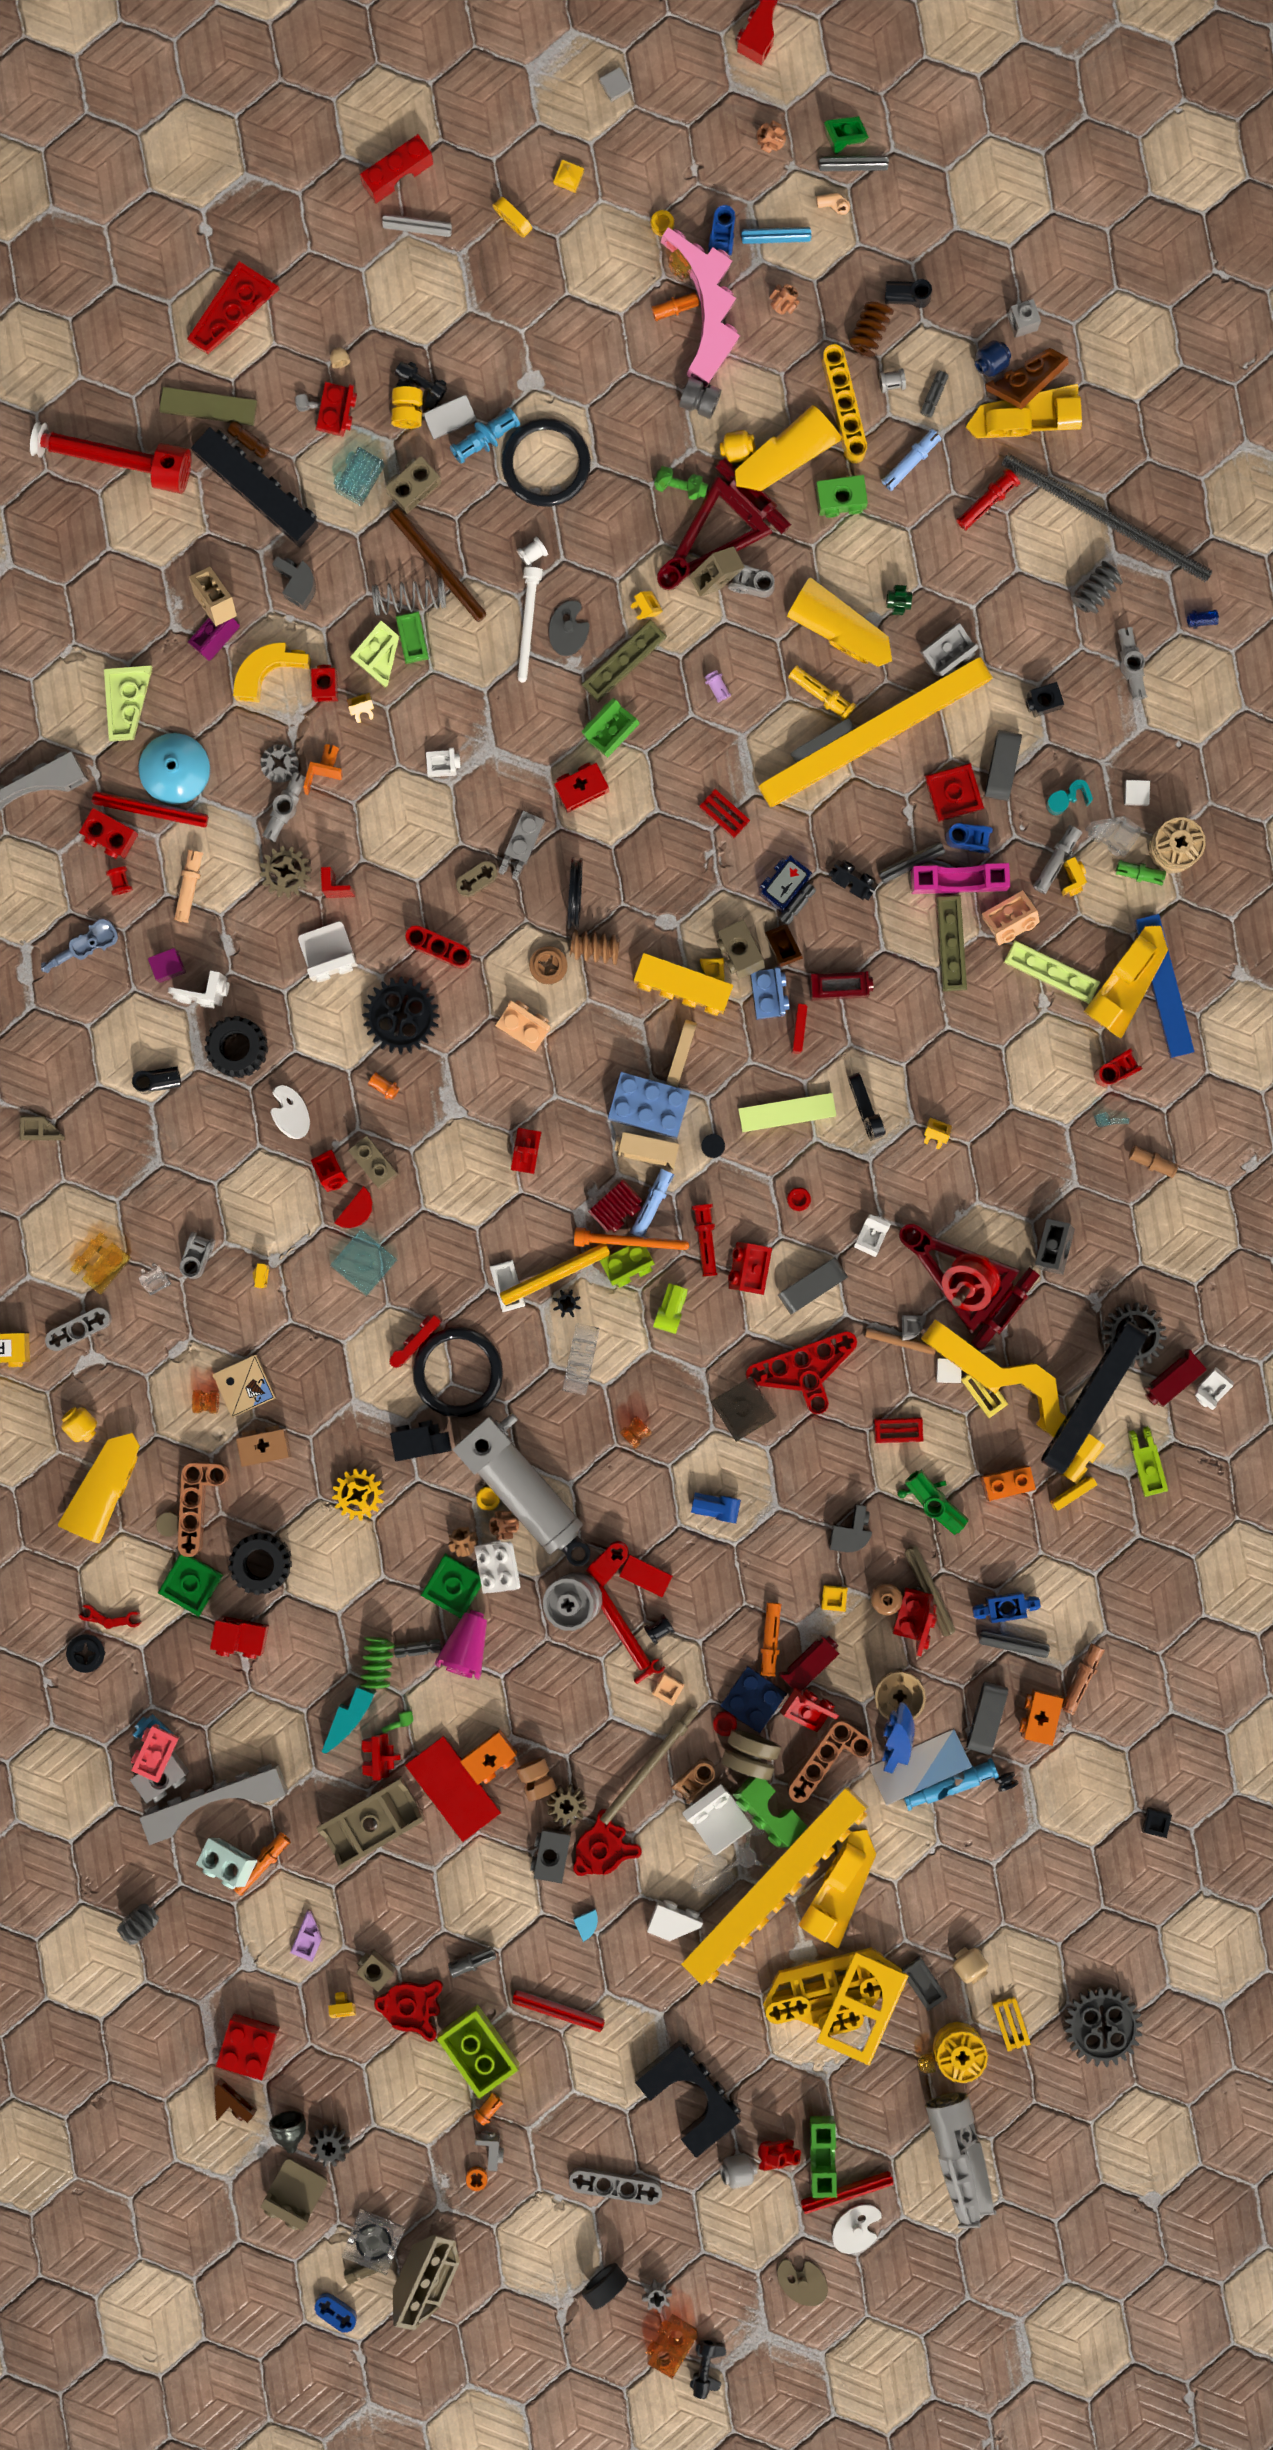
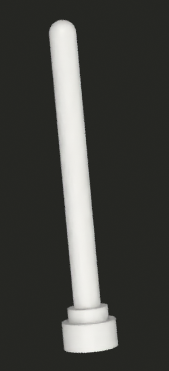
M524 567L523 572L527 589L518 669V680L520 682L527 680L536 585L542 580L543 570L537 567Z

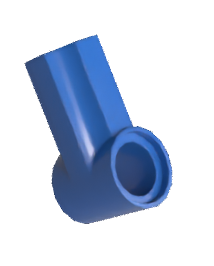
M695 1492L691 1513L715 1517L716 1520L737 1523L741 1500L720 1495V1497Z

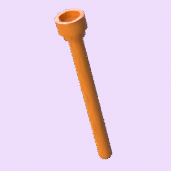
M576 1227L574 1235V1246L585 1247V1245H590V1243L677 1250H687L689 1248V1242L685 1240L596 1234L581 1227Z

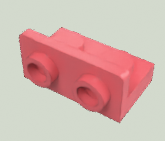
M154 1724L151 1729L147 1727L141 1741L144 1744L141 1751L136 1750L131 1760V1763L134 1764L131 1771L158 1783L180 1737L159 1728L160 1725Z

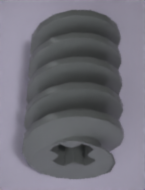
M1102 561L1101 566L1097 567L1095 573L1090 575L1089 581H1085L1083 588H1079L1077 595H1073V603L1086 613L1091 611L1097 614L1099 611L1095 605L1097 604L1102 607L1105 605L1101 598L1104 597L1109 600L1111 596L1108 590L1112 592L1117 591L1114 583L1118 585L1123 584L1119 572L1107 561Z

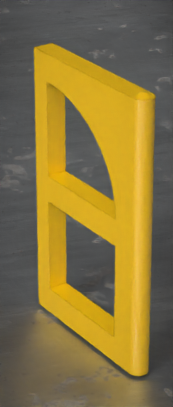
M855 1951L816 2042L858 2060L865 2065H870L909 1975ZM858 1965L872 1973L881 1987L882 2005L880 2010L845 1995ZM841 2005L875 2020L863 2050L828 2035Z

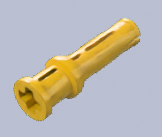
M798 665L794 667L788 677L822 701L825 709H831L841 717L842 721L850 716L856 706L854 702L850 703L841 697L839 691H831Z

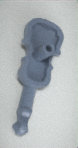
M104 918L97 920L92 925L89 924V931L86 934H79L78 937L72 938L68 949L53 957L49 962H42L40 969L42 972L49 973L51 968L59 966L73 956L82 960L89 954L92 955L93 950L96 948H102L105 951L107 947L117 942L118 934L114 925Z

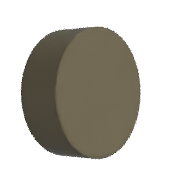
M166 1512L160 1515L156 1522L158 1532L167 1537L177 1534L179 1516L173 1512Z

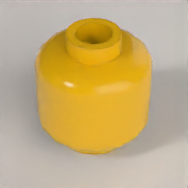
M746 430L726 433L723 442L720 443L722 457H726L733 464L746 461L756 452L753 434H749Z
M73 1407L61 1418L63 1421L61 1425L62 1430L74 1442L82 1440L88 1442L96 1434L94 1429L97 1426V1420L84 1407Z

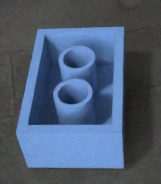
M621 1072L608 1120L677 1139L690 1091Z

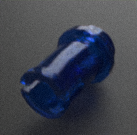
M1192 610L1191 613L1187 614L1189 628L1197 629L1198 626L1218 625L1219 622L1217 610L1204 612Z

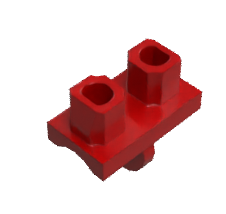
M518 1128L511 1164L512 1171L535 1174L541 1131Z
M381 1733L362 1740L363 1752H372V1761L363 1762L362 1774L373 1777V1780L389 1777V1770L394 1769V1761L400 1760L401 1754L394 1753V1745L388 1744V1733Z
M791 2139L776 2142L764 2141L759 2145L758 2156L762 2160L759 2164V2170L767 2171L776 2168L781 2169L789 2165H799L801 2150L793 2147L794 2140Z

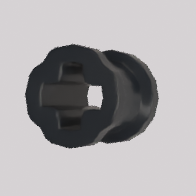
M664 1614L661 1615V1619L652 1625L644 1626L645 1631L655 1645L658 1644V1640L667 1634L675 1633L674 1628Z

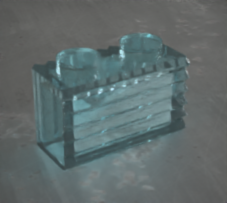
M357 447L355 452L351 451L347 456L345 462L347 467L344 472L340 471L335 477L334 484L336 486L334 488L339 495L362 506L384 469V463L377 456L370 454L361 447Z

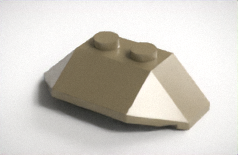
M434 2234L412 2246L393 2288V2325L395 2327L415 2331L420 2326V2323L428 2319L440 2308L460 2264L454 2239Z

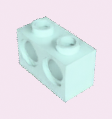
M208 1838L196 1865L203 1868L202 1872L207 1876L218 1877L222 1880L221 1883L224 1886L234 1889L235 1887H245L257 1860L220 1838ZM215 1854L218 1856L217 1864L214 1862ZM234 1865L237 1867L236 1876L233 1873Z

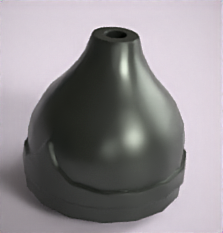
M298 2111L282 2112L275 2115L269 2121V2128L273 2139L283 2146L287 2153L296 2152L297 2146L306 2132V2119L304 2114Z

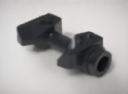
M400 362L396 368L395 375L400 378L396 387L411 386L414 383L428 391L425 407L429 410L436 408L438 402L443 399L447 391L446 382L435 380L432 383L420 376L418 368L413 362L408 364Z
M701 2340L696 2346V2352L701 2357L699 2372L693 2374L690 2387L693 2389V2396L699 2399H706L709 2391H718L722 2384L720 2381L709 2376L708 2373L711 2359L726 2356V2347L722 2343H715L711 2340Z

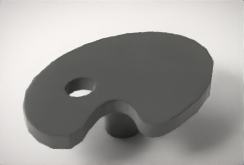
M568 601L560 605L550 621V643L554 651L561 656L576 654L583 647L588 637L589 623H577L575 621L582 608V605L577 601ZM566 614L570 615L568 621L563 620V616Z

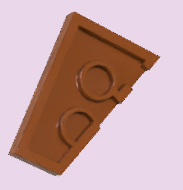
M1048 348L1025 361V366L1014 372L1009 370L1004 373V378L997 382L992 380L986 383V391L1022 410L1069 364L1068 357L1052 348Z

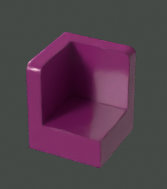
M175 948L148 958L155 980L159 983L186 973L179 952Z

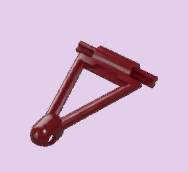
M726 458L720 460L715 468L731 484L727 486L716 476L673 558L658 572L657 582L664 590L675 589L713 553L733 546L737 552L772 534L773 531L763 522L765 519L781 535L791 526L776 509L778 505L763 490L757 491L736 486V468ZM720 496L753 530L687 563L685 559Z
M907 1224L899 1232V1239L902 1244L916 1254L945 1297L946 1295L942 1287L944 1274L929 1254V1251L933 1249L955 1258L968 1253L977 1254L932 1237L915 1224ZM988 1258L1001 1276L1000 1288L985 1308L973 1311L971 1314L970 1311L953 1305L946 1297L971 1334L981 1321L985 1324L971 1341L976 1348L983 1351L996 1333L1000 1335L1029 1298L1027 1295L1028 1291L1040 1277L1035 1270L1029 1267L1016 1285H1013L1012 1281L1021 1270Z

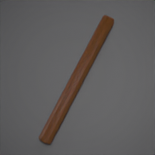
M397 507L389 514L391 520L436 574L443 578V582L477 622L482 621L487 615L486 611L400 508Z

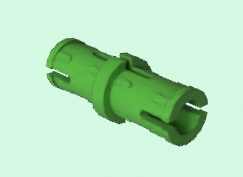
M1122 860L1118 861L1119 865H1117L1115 875L1134 878L1136 882L1140 883L1141 881L1158 884L1159 886L1163 885L1166 871L1146 867V864L1143 863L1137 865Z

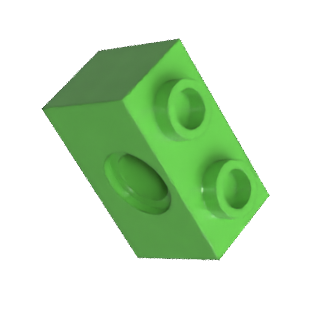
M864 475L817 481L815 489L819 516L825 515L826 518H833L839 516V513L844 512L854 515L862 513L867 508L868 500ZM843 493L848 497V500L840 502L836 499V495Z

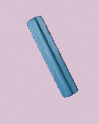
M810 227L742 230L743 244L811 241Z

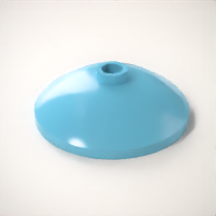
M169 733L155 738L146 746L139 761V777L145 790L153 798L166 804H183L195 799L206 787L210 776V762L204 748L195 739L180 733ZM170 762L176 763L174 769H168Z

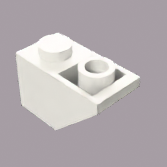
M657 1901L647 1926V1932L671 1941L701 1928L703 1919L694 1910L686 1909V1911L678 1909L677 1904L672 1901Z

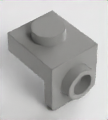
M481 2131V2134H476L475 2145L489 2146L488 2171H497L498 2163H503L504 2148H499L500 2135H495L493 2131Z

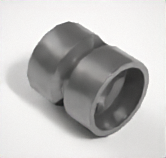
M690 377L683 391L679 407L689 411L697 409L699 415L711 419L722 389L712 385L704 387L702 381Z

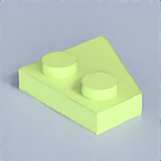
M380 621L350 657L385 688L389 683L399 636L385 623Z

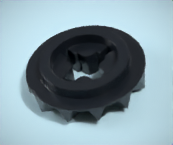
M82 1634L71 1640L66 1650V1657L73 1669L78 1672L89 1673L100 1667L106 1652L104 1651L103 1643L96 1636ZM85 1646L88 1647V1651L95 1652V1654L88 1656L87 1663L83 1655L76 1654L83 1651Z

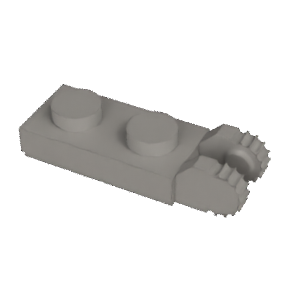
M525 811L522 812L504 853L505 857L498 873L504 875L510 860L514 859L518 861V864L513 871L512 879L518 880L524 865H527L543 828L544 819Z

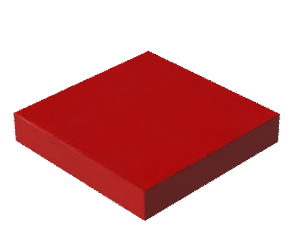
M971 763L925 776L937 822L984 809Z

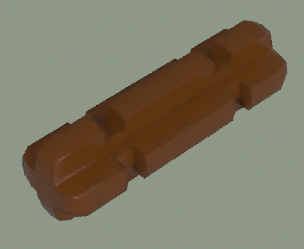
M238 422L230 424L227 432L231 436H236L240 443L249 450H254L258 457L265 458L268 455L270 448L265 443H260L256 436L247 429L244 430L243 426Z

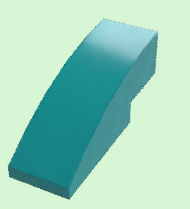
M358 1685L350 1705L340 1704L322 1749L323 1753L326 1754L335 1748L353 1731L371 1705L376 1691Z

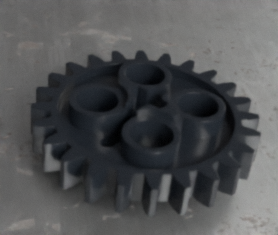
M400 977L399 983H395L393 978H390L389 986L382 981L383 989L379 990L374 987L375 997L372 995L367 996L372 1001L371 1004L363 1005L369 1010V1012L362 1014L364 1018L369 1019V1021L363 1024L364 1027H371L367 1035H376L373 1043L376 1044L382 1041L380 1048L384 1050L389 1046L391 1054L395 1048H398L400 1055L403 1054L404 1048H407L410 1054H412L413 1046L421 1050L420 1042L423 1041L429 1044L426 1038L427 1035L435 1037L431 1028H439V1025L433 1022L434 1019L440 1018L439 1014L433 1012L439 1008V1005L431 1004L436 999L435 996L427 997L430 989L426 988L421 991L422 983L419 982L416 986H413L412 978L408 980L407 984L404 983L403 977ZM392 995L399 997V1003L395 1007L387 1005V999ZM407 995L409 998L404 1009L407 1018H402L399 1034L394 1036L399 1021L395 1015L396 1013H401L403 1000ZM413 1002L422 1003V1010L417 1014L410 1012V1005ZM385 1018H390L393 1021V1025L389 1030H383L380 1027L381 1021ZM412 1024L416 1027L415 1034L410 1037L405 1036L403 1033L404 1027Z

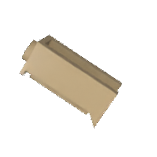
M623 1132L622 1137L617 1136L614 1150L619 1151L618 1157L624 1154V1158L665 1167L667 1163L674 1171L679 1144Z

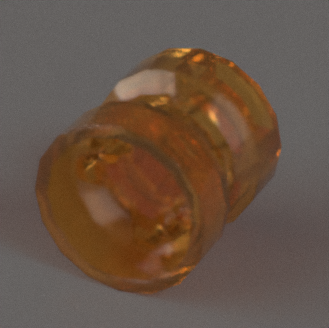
M194 1390L192 1396L193 1413L201 1414L203 1411H208L210 1414H218L219 1390H210L209 1392Z
M635 1416L631 1420V1424L628 1427H624L619 1433L636 1449L641 1444V1440L648 1438L653 1432Z

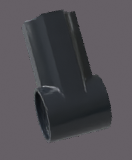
M918 279L914 282L886 281L885 304H909L917 308H924L931 301L932 285L925 279ZM918 290H923L927 293V295L924 297H919L915 294V292H917Z
M177 1066L151 1071H138L132 1077V1085L141 1094L180 1088L179 1068ZM141 1077H148L150 1079L148 1087H138V1081Z

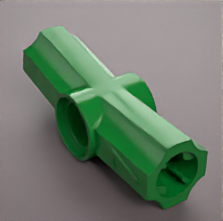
M922 1469L915 1471L905 1480L907 1487L924 1507V1512L927 1516L935 1518L953 1535L959 1534L964 1529L969 1519L945 1498L943 1492L937 1490ZM938 1501L941 1505L932 1507L929 1502Z

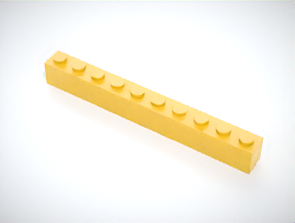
M846 1787L681 1965L701 1985L706 1981L711 1984L720 1974L717 1969L723 1963L728 1966L737 1956L734 1951L739 1946L744 1948L753 1939L750 1934L756 1928L760 1931L770 1921L767 1916L773 1910L777 1913L785 1905L786 1902L783 1900L788 1893L793 1896L802 1886L799 1881L805 1875L810 1878L819 1868L816 1863L821 1858L826 1860L835 1851L832 1846L838 1840L842 1843L852 1833L849 1828L854 1822L859 1825L867 1817L868 1814L865 1811L869 1806L849 1787Z

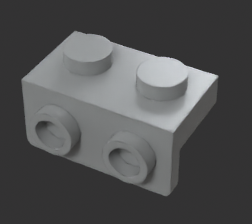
M956 623L923 648L920 653L935 675L947 676L957 669L955 666L961 661L966 662L975 655L974 651L979 646L971 641L962 625Z

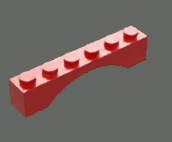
M759 0L758 8H753L748 16L747 21L749 23L745 29L741 28L736 38V42H738L737 52L761 66L773 47L774 31L772 18L778 0Z

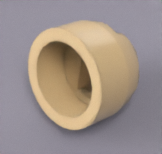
M343 348L332 350L330 361L333 368H342L350 363L346 350Z

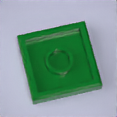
M445 1553L421 1596L461 1619L481 1588L480 1575L477 1571Z
M180 1554L159 1589L158 1594L200 1617L224 1574L193 1556L185 1557Z

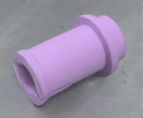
M716 670L705 676V684H709L719 703L730 697L731 694L721 678L723 676L722 673L719 674Z

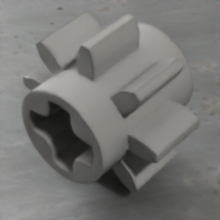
M653 2279V2284L650 2286L644 2285V2290L648 2294L642 2295V2301H648V2310L655 2308L658 2312H661V2308L664 2305L670 2306V2301L666 2297L672 2296V2290L665 2289L666 2281H663L661 2284L656 2279ZM655 2292H658L660 2296L659 2299H656L654 2295Z

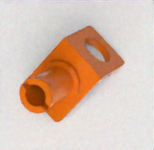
M325 744L321 762H310L303 787L305 795H309L314 774L342 780V769L334 767L337 753L339 752L338 747L332 745V749H330V744Z

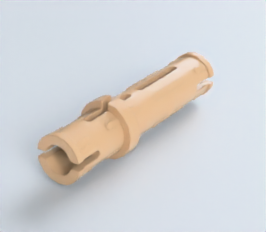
M188 850L185 870H182L181 873L183 880L173 919L175 921L189 923L197 879H200L201 876L199 869L204 853Z

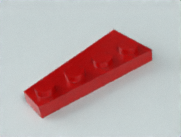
M239 261L188 336V342L208 355L280 290L279 286Z

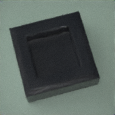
M1147 1808L1142 1832L1167 1838L1172 1814Z

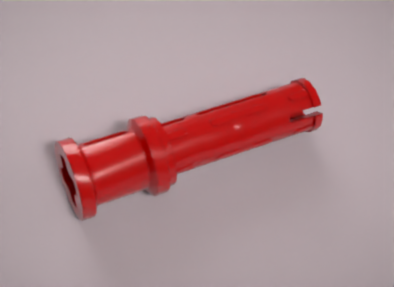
M1006 468L1003 471L1004 474L996 482H991L988 485V490L956 519V522L962 529L967 531L997 501H1003L1006 498L1005 495L1014 486L1018 487L1020 485L1019 479L1010 469Z
M713 1204L692 1206L696 1221L694 1230L698 1232L702 1277L717 1275L712 1230L715 1227V1224L712 1223L711 1215Z

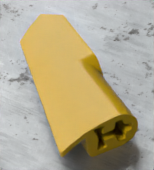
M1078 384L1039 392L1022 410L1004 400L980 405L966 425V428L975 438L1020 437L1035 431L1080 430L1082 411L1081 397L1078 396Z
M811 405L781 434L770 438L735 470L736 486L762 491L840 442L842 437L826 416L816 406Z
M808 578L787 617L828 639L833 647L864 664L870 662L879 667L892 662L889 636L814 579Z
M1145 926L1115 966L1111 976L1084 1010L1085 1014L1118 1038L1123 1037L1168 952L1161 926Z
M133 1433L107 1440L58 1523L59 1527L89 1541L101 1542L118 1498H121L137 1462L138 1456L136 1455L140 1445Z
M867 1829L851 1831L852 1833L847 1837L828 1868L822 1887L798 1924L806 1932L825 1943L827 1941L835 1948H839L876 1857V1852Z

